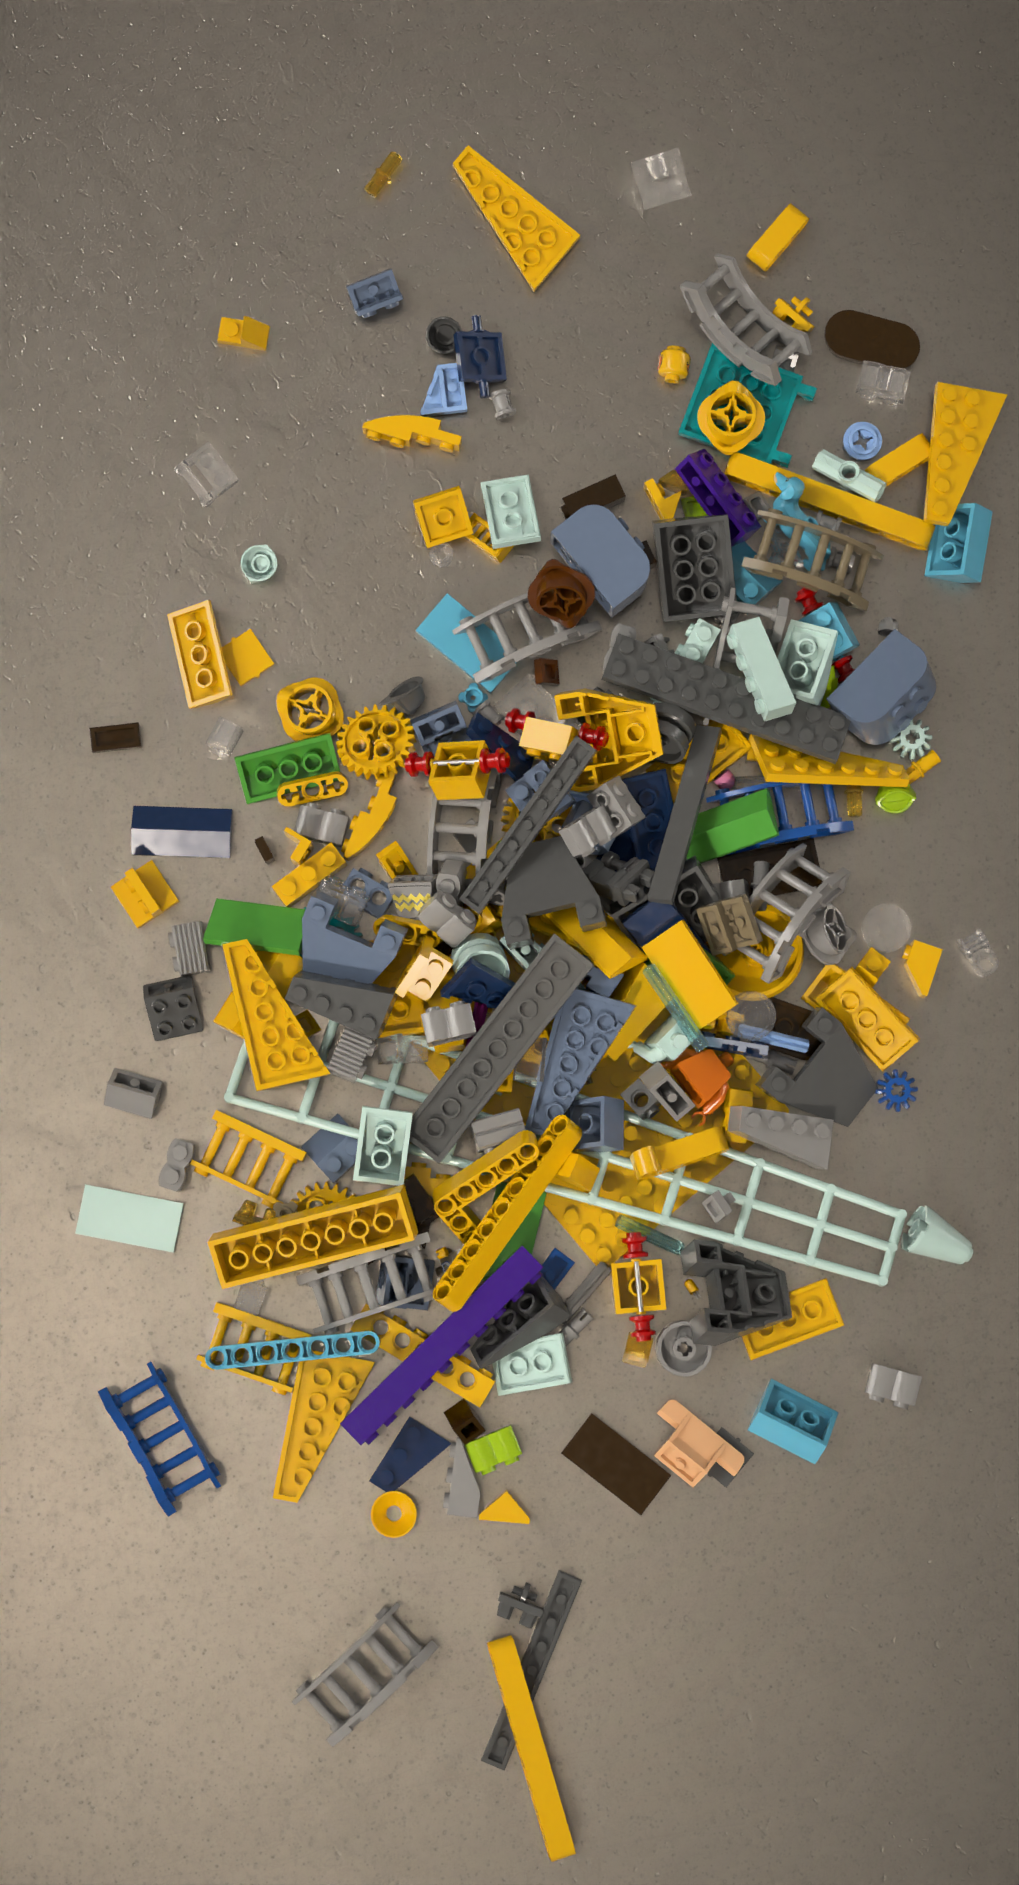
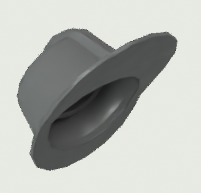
M417 676L402 682L379 703L380 706L391 703L398 712L408 715L414 714L425 700V693L421 685L423 678Z

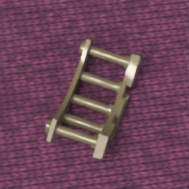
M769 508L768 511L758 510L757 515L767 521L757 555H754V558L744 557L741 565L750 573L782 580L783 576L797 581L796 585L814 592H818V589L828 592V598L840 603L844 607L867 611L869 601L864 599L860 592L871 558L882 560L884 556L876 551L875 545L862 543L831 529L782 515L783 512L777 509ZM777 524L794 528L784 562H781L780 565L768 562L767 559ZM803 531L820 536L811 569L807 573L795 570V565H793ZM830 540L844 546L835 578L831 582L821 579L822 575L820 574ZM854 551L861 558L851 589H846L844 580Z

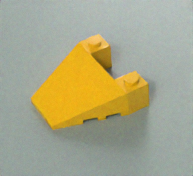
M586 688L564 691L554 695L558 720L585 716L586 723L591 725V729L596 730L598 726H604L609 734L607 745L600 751H597L592 758L593 762L587 765L572 786V791L596 790L605 782L617 776H622L664 754L655 704Z

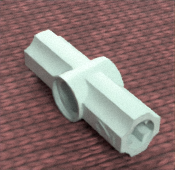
M824 449L818 453L812 465L815 471L838 482L844 490L855 491L875 503L881 498L886 488V482L860 469L855 462L845 461ZM848 473H852L855 475L852 478L844 477V475Z

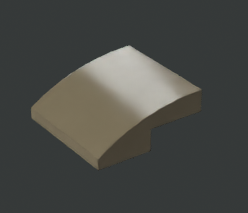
M747 894L720 900L696 909L712 956L732 952L737 948L758 944L763 941Z

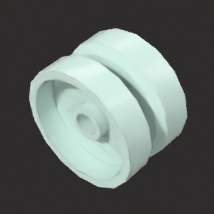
M487 933L470 934L457 947L452 949L450 958L454 960L452 965L454 974L470 958H473L509 979L510 969L503 946L496 937Z

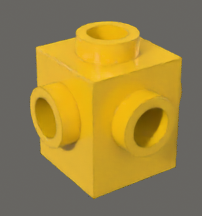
M488 903L481 914H478L470 907L467 908L474 914L477 921L474 931L470 934L487 933L494 936L495 931L502 926L501 917L496 915L497 911L492 904Z

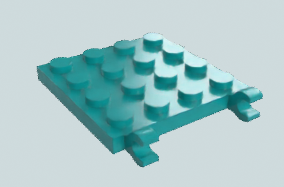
M712 343L678 435L716 448L699 428L697 421L698 409L701 403L719 387L729 381H739L763 407L765 424L762 432L743 449L739 450L738 453L769 464L773 461L781 467L788 468L792 455L776 450L796 396L799 395L803 399L813 402L817 388L801 383L802 375L778 367L782 381L776 386L765 383L751 376L752 371L745 366H736ZM728 404L721 405L718 408H725ZM737 404V407L740 410L746 411V413H748V411L745 408ZM731 410L729 416L730 426L732 425V420L734 419L733 410ZM716 425L719 429L726 432L723 426ZM745 425V427H739L734 432L741 431L748 425Z

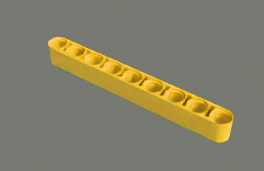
M738 452L730 455L724 474L732 482L777 498L782 492L774 481L775 473L779 472L787 478L797 477L805 484L803 494L798 501L800 507L817 513L821 510L823 514L830 517L842 518L841 522L918 550L926 551L929 547L935 530L933 524L924 523L922 519L753 457Z
M558 1115L551 1121L537 1141L539 1148L538 1157L513 1175L435 1286L433 1298L449 1311L456 1312L464 1306L580 1141L583 1133L582 1129L566 1115Z
M508 1635L487 1642L488 1651L551 1862L575 1855L574 1844L513 1637Z

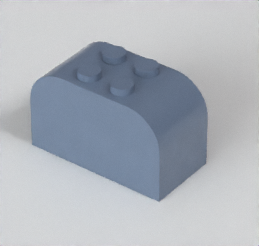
M587 505L580 508L551 531L550 543L572 569L585 574L591 579L595 587L596 600L612 618L643 593L650 573V563L643 551L644 545L636 536L632 538L627 531L629 530L628 525L621 517L617 519L609 509L603 506Z
M894 629L827 698V701L833 711L843 714L851 721L848 730L868 744H884L892 740L900 731L905 730L909 726L910 721L918 713L925 710L936 692V679L924 651Z

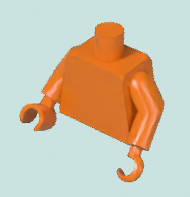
M686 1048L674 1061H665L664 1064L660 1062V1064L665 1069L671 1070L672 1075L698 1109L703 1108L701 1111H695L691 1116L692 1120L696 1114H701L703 1121L698 1126H702L706 1122V1116L708 1114L712 1115L725 1101L729 1089L727 1081L731 1078L727 1068L734 1061L732 1056L726 1051L717 1056L712 1049L703 1051L700 1048Z

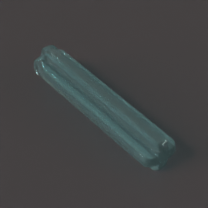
M619 1215L615 1222V1226L618 1229L627 1233L641 1232V1237L646 1236L647 1242L676 1255H680L685 1245L681 1241L624 1215Z

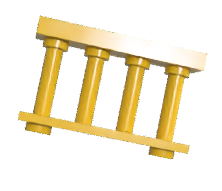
M216 1110L212 1119L217 1121L215 1125L217 1129L201 1162L191 1161L190 1164L195 1166L194 1172L205 1177L210 1173L263 1198L261 1203L273 1209V1205L276 1202H281L277 1200V1197L293 1164H296L298 1160L304 1162L307 1152ZM230 1128L239 1131L238 1137L240 1138L222 1174L209 1166L226 1131L229 1132ZM255 1139L262 1142L260 1146L262 1150L246 1183L243 1184L233 1179L232 1176L248 1142L251 1143ZM277 1149L285 1153L283 1156L285 1160L268 1195L254 1188L270 1154H274Z
M216 1302L213 1312L218 1313L217 1318L219 1321L209 1349L221 1346L228 1323H231L232 1319L242 1322L241 1327L243 1328L237 1344L248 1343L252 1330L255 1331L256 1327L266 1330L265 1335L267 1336L265 1341L279 1339L280 1335L291 1339L311 1337L313 1334ZM290 1343L287 1354L290 1357H296L299 1346L296 1343ZM266 1345L262 1348L261 1355L264 1359L269 1360L273 1347ZM240 1348L236 1352V1358L240 1362H242L245 1348ZM214 1351L211 1354V1361L215 1365H221L223 1362L216 1360L218 1351ZM197 1355L196 1360L201 1361V1367L215 1370L206 1364L204 1355ZM294 1362L283 1363L277 1381L263 1376L267 1365L256 1366L254 1373L241 1368L224 1369L273 1386L271 1391L286 1395L287 1391L292 1393L294 1389L293 1386L287 1385Z

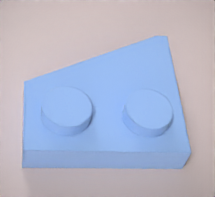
M457 363L437 365L420 415L429 417L467 412L464 382H459Z

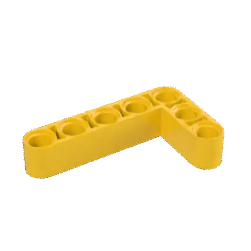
M529 1130L518 1132L434 1189L433 1203L435 1212L464 1245L470 1238V1234L475 1231L481 1222L468 1204L538 1157L539 1148L536 1135ZM484 1172H489L487 1175H482Z

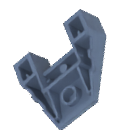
M316 890L311 895L302 918L303 971L328 975L338 979L355 980V982L366 984L373 983L399 953L408 928L385 919L380 926L374 943L329 925L339 899Z

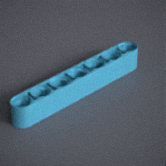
M359 1331L223 1345L209 1349L205 1355V1361L210 1368L219 1370L365 1355L378 1350L380 1338L373 1331ZM371 1335L375 1338L376 1345L373 1349L368 1350L362 1346L364 1336ZM347 1338L350 1341L351 1346L347 1352L338 1350L336 1346L338 1339ZM320 1340L325 1344L323 1354L317 1355L312 1351L311 1346L314 1341ZM296 1343L299 1346L300 1353L297 1357H290L287 1354L286 1348L288 1344ZM266 1345L273 1347L275 1355L271 1360H266L261 1355V1350ZM245 1348L248 1350V1361L240 1362L237 1360L236 1352L238 1349ZM214 1351L223 1353L224 1361L221 1365H215L211 1361V1354Z

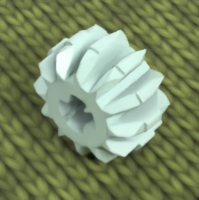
M912 719L905 730L900 731L890 740L891 743H898L893 748V751L896 752L901 749V758H904L909 753L910 760H914L915 752L919 757H923V749H930L931 745L925 741L932 740V735H925L930 728L929 726L921 728L922 720L919 719L913 725ZM909 734H913L912 738L916 737L913 744L909 743L910 740H906Z

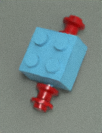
M803 588L796 593L798 597L794 599L796 603H802L804 607L802 612L803 618L798 621L838 631L832 660L835 662L831 666H834V669L838 671L840 675L838 684H841L855 670L850 664L853 659L852 655L846 657L843 655L857 648L860 644L837 602H829L826 605L824 602H817L815 598L817 592Z

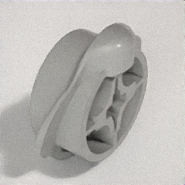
M829 903L826 907L820 906L813 913L815 915L814 921L803 935L798 933V936L805 940L810 953L821 963L834 965L841 961L849 947L855 942L857 934L846 925L841 912L833 904Z

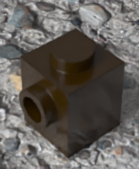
M464 1398L443 1412L453 1431L465 1445L486 1431L476 1412Z

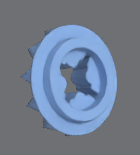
M854 423L844 434V449L849 454V457H853L858 461L870 460L881 449V433L871 423ZM859 434L863 439H870L866 443L865 449L862 445H854L859 439Z

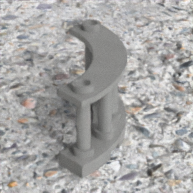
M717 253L714 257L718 269L701 284L687 280L680 285L683 297L691 313L696 312L702 321V324L699 326L730 361L738 367L743 365L751 370V376L776 386L782 381L778 367L796 351L809 356L812 354L809 337L806 332L793 328L777 318L760 302L742 276L735 257ZM723 278L731 292L713 307L707 291ZM737 300L747 315L729 329L719 315ZM755 321L767 334L750 348L737 336ZM775 339L786 345L773 359L760 354Z
M731 587L729 597L724 596L721 611L725 613L713 667L719 669L721 661L736 663L737 656L735 653L723 651L726 634L729 633L732 625L729 624L732 611L770 618L773 621L772 629H767L766 633L776 654L787 619L789 598L780 597L778 605L769 608L734 601L736 588ZM704 717L703 725L708 726L709 719Z
M527 592L474 618L469 616L459 621L460 626L453 629L452 632L454 635L467 633L481 663L479 666L481 670L473 674L477 684L493 680L516 667L517 662L527 657L531 660L551 651L550 647L561 643L563 647L586 640L602 630L599 621L588 623V620H584L582 617L575 627L568 629L560 623L551 620L555 629L554 635L543 639L542 636H539L526 609L525 603H528ZM516 608L530 638V645L520 650L513 647L499 615ZM489 620L504 649V657L496 662L490 661L475 629Z
M491 768L484 798L437 800L435 794H433L428 833L427 875L438 874V861H445L446 859L472 863V865L476 866L477 875L487 861V843H492L494 823L493 820H489L491 808H496L502 785L501 773L496 768ZM442 806L477 807L480 810L479 822H475V824L440 822ZM439 832L474 834V837H477L476 851H473V853L438 851ZM465 879L464 885L466 889L473 879Z
M804 843L796 848H790L786 855L764 877L748 899L754 915L765 901L790 916L791 921L784 932L777 931L755 917L759 931L773 939L776 944L771 955L767 957L750 945L735 949L763 965L764 971L761 979L768 984L783 975L785 967L795 949L791 945L798 933L802 935L805 933L815 919L813 913L820 906L826 907L837 896L844 893L851 873L844 867L835 873H828L805 859L803 855L807 845ZM797 867H801L824 882L819 887H811L790 874V872ZM782 880L807 895L808 899L800 908H794L770 892ZM731 952L723 953L722 955L726 956Z
M428 1232L417 1235L413 1241L386 1247L387 1251L382 1248L362 1253L296 1276L299 1286L308 1283L309 1287L313 1288L324 1325L314 1328V1333L324 1331L325 1335L340 1331L338 1327L340 1325L420 1298H423L424 1302L433 1300L434 1289L421 1253L423 1249L422 1244L430 1242ZM407 1250L408 1254L412 1255L423 1289L422 1293L410 1297L406 1296L394 1260L396 1258L395 1253ZM380 1258L382 1263L385 1262L397 1301L383 1306H379L367 1270L369 1268L368 1262ZM354 1268V1271L358 1272L370 1310L356 1315L353 1314L342 1280V1276H344L342 1271ZM327 1276L329 1281L332 1280L344 1316V1319L335 1322L322 1283H324L323 1278Z
M398 1603L394 1604L390 1609L387 1606L383 1607L375 1615L378 1620L311 1683L306 1680L296 1690L298 1695L292 1703L296 1705L305 1697L331 1725L330 1729L333 1733L326 1740L332 1747L352 1732L354 1726L360 1721L363 1722L407 1680V1677L415 1669H418L438 1648L432 1640L425 1646L421 1643L418 1645L395 1620L392 1614L400 1607ZM383 1623L411 1651L410 1655L412 1658L405 1665L402 1662L399 1664L373 1635ZM364 1642L392 1670L391 1674L393 1677L384 1686L381 1683L378 1684L352 1656ZM343 1662L371 1691L369 1694L372 1697L363 1705L357 1704L330 1675ZM322 1681L349 1710L348 1714L350 1717L345 1721L342 1718L338 1719L313 1691Z

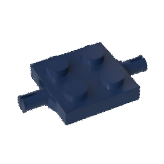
M481 315L471 316L473 330L469 332L457 331L453 334L459 382L479 384L480 398H489V383H503L507 380L502 333L483 330Z

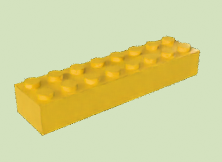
M403 1184L213 1233L207 1243L221 1287L225 1289L415 1240L418 1229Z

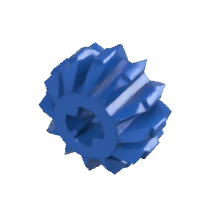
M894 1069L892 1077L887 1072L883 1074L886 1082L880 1079L877 1080V1084L882 1086L883 1089L875 1090V1094H883L884 1096L878 1100L879 1104L886 1100L888 1101L885 1107L886 1110H890L894 1104L895 1111L899 1112L901 1104L905 1109L910 1108L907 1100L916 1101V1097L911 1095L910 1092H917L918 1087L910 1088L909 1084L914 1083L915 1079L910 1078L906 1081L908 1072H902L899 1078L898 1070ZM892 1085L902 1088V1091L899 1092L901 1093L900 1097L898 1094L892 1095L891 1090L894 1089L891 1088Z

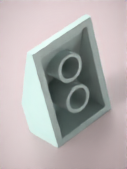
M791 619L777 659L794 698L816 706L821 705L830 675L838 636L837 630Z
M362 1106L353 1180L396 1186L404 1184L413 1112Z

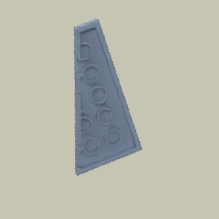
M578 988L573 992L555 1016L526 1122V1130L542 1135L556 1116L565 1115L637 1005Z

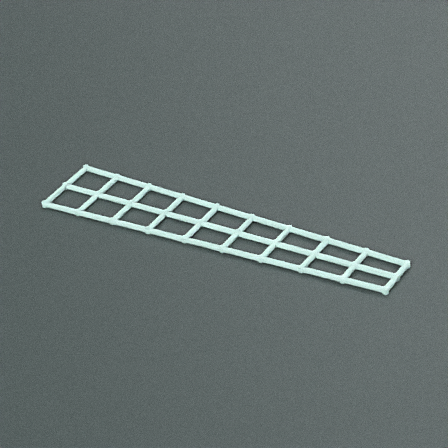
M330 1019L318 1052L326 1067L329 1065V1062H326L339 1024ZM416 1034L395 1037L401 1039V1043L388 1081L364 1074L362 1079L357 1078L356 1082L384 1090L379 1108L389 1109L394 1094L422 1103L429 1094L398 1085L411 1043L435 1052L434 1046L428 1047L426 1038ZM243 1039L224 1095L226 1103L358 1139L359 1129L308 1115L321 1077L309 1079L299 1112L236 1095L248 1060L246 1045ZM459 1050L440 1054L457 1059L463 1051ZM516 1070L513 1072V1080L536 1088L538 1078ZM579 1093L575 1100L586 1099L591 1097ZM624 1110V1120L675 1139H681L693 1134L646 1118L642 1120L637 1114ZM481 1111L475 1120L492 1116V1114ZM535 1134L537 1140H539V1138L542 1136L539 1134ZM409 1143V1154L433 1160L419 1147ZM456 1143L441 1163L464 1169L474 1161L453 1156ZM729 1148V1151L720 1155L754 1167L745 1195L685 1177L683 1174L686 1166L675 1169L674 1173L669 1171L655 1176L656 1178L671 1182L661 1214L598 1196L608 1163L634 1170L629 1158L613 1154L612 1151L578 1152L599 1159L597 1167L600 1168L591 1192L585 1193L553 1183H549L544 1190L545 1192L589 1205L602 1207L663 1226L666 1225L730 1243L734 1246L748 1248L805 1264L806 1266L862 1280L880 1287L888 1283L899 1239L907 1217V1212L904 1209H898ZM763 1170L824 1192L817 1219L755 1199ZM513 1175L505 1179V1181H510ZM680 1185L709 1195L718 1190L722 1196L731 1192L736 1200L734 1203L742 1205L734 1234L671 1217ZM836 1196L895 1217L889 1241L826 1222L833 1197ZM753 1208L814 1228L807 1254L743 1237L751 1209ZM823 1231L886 1251L879 1275L816 1258Z

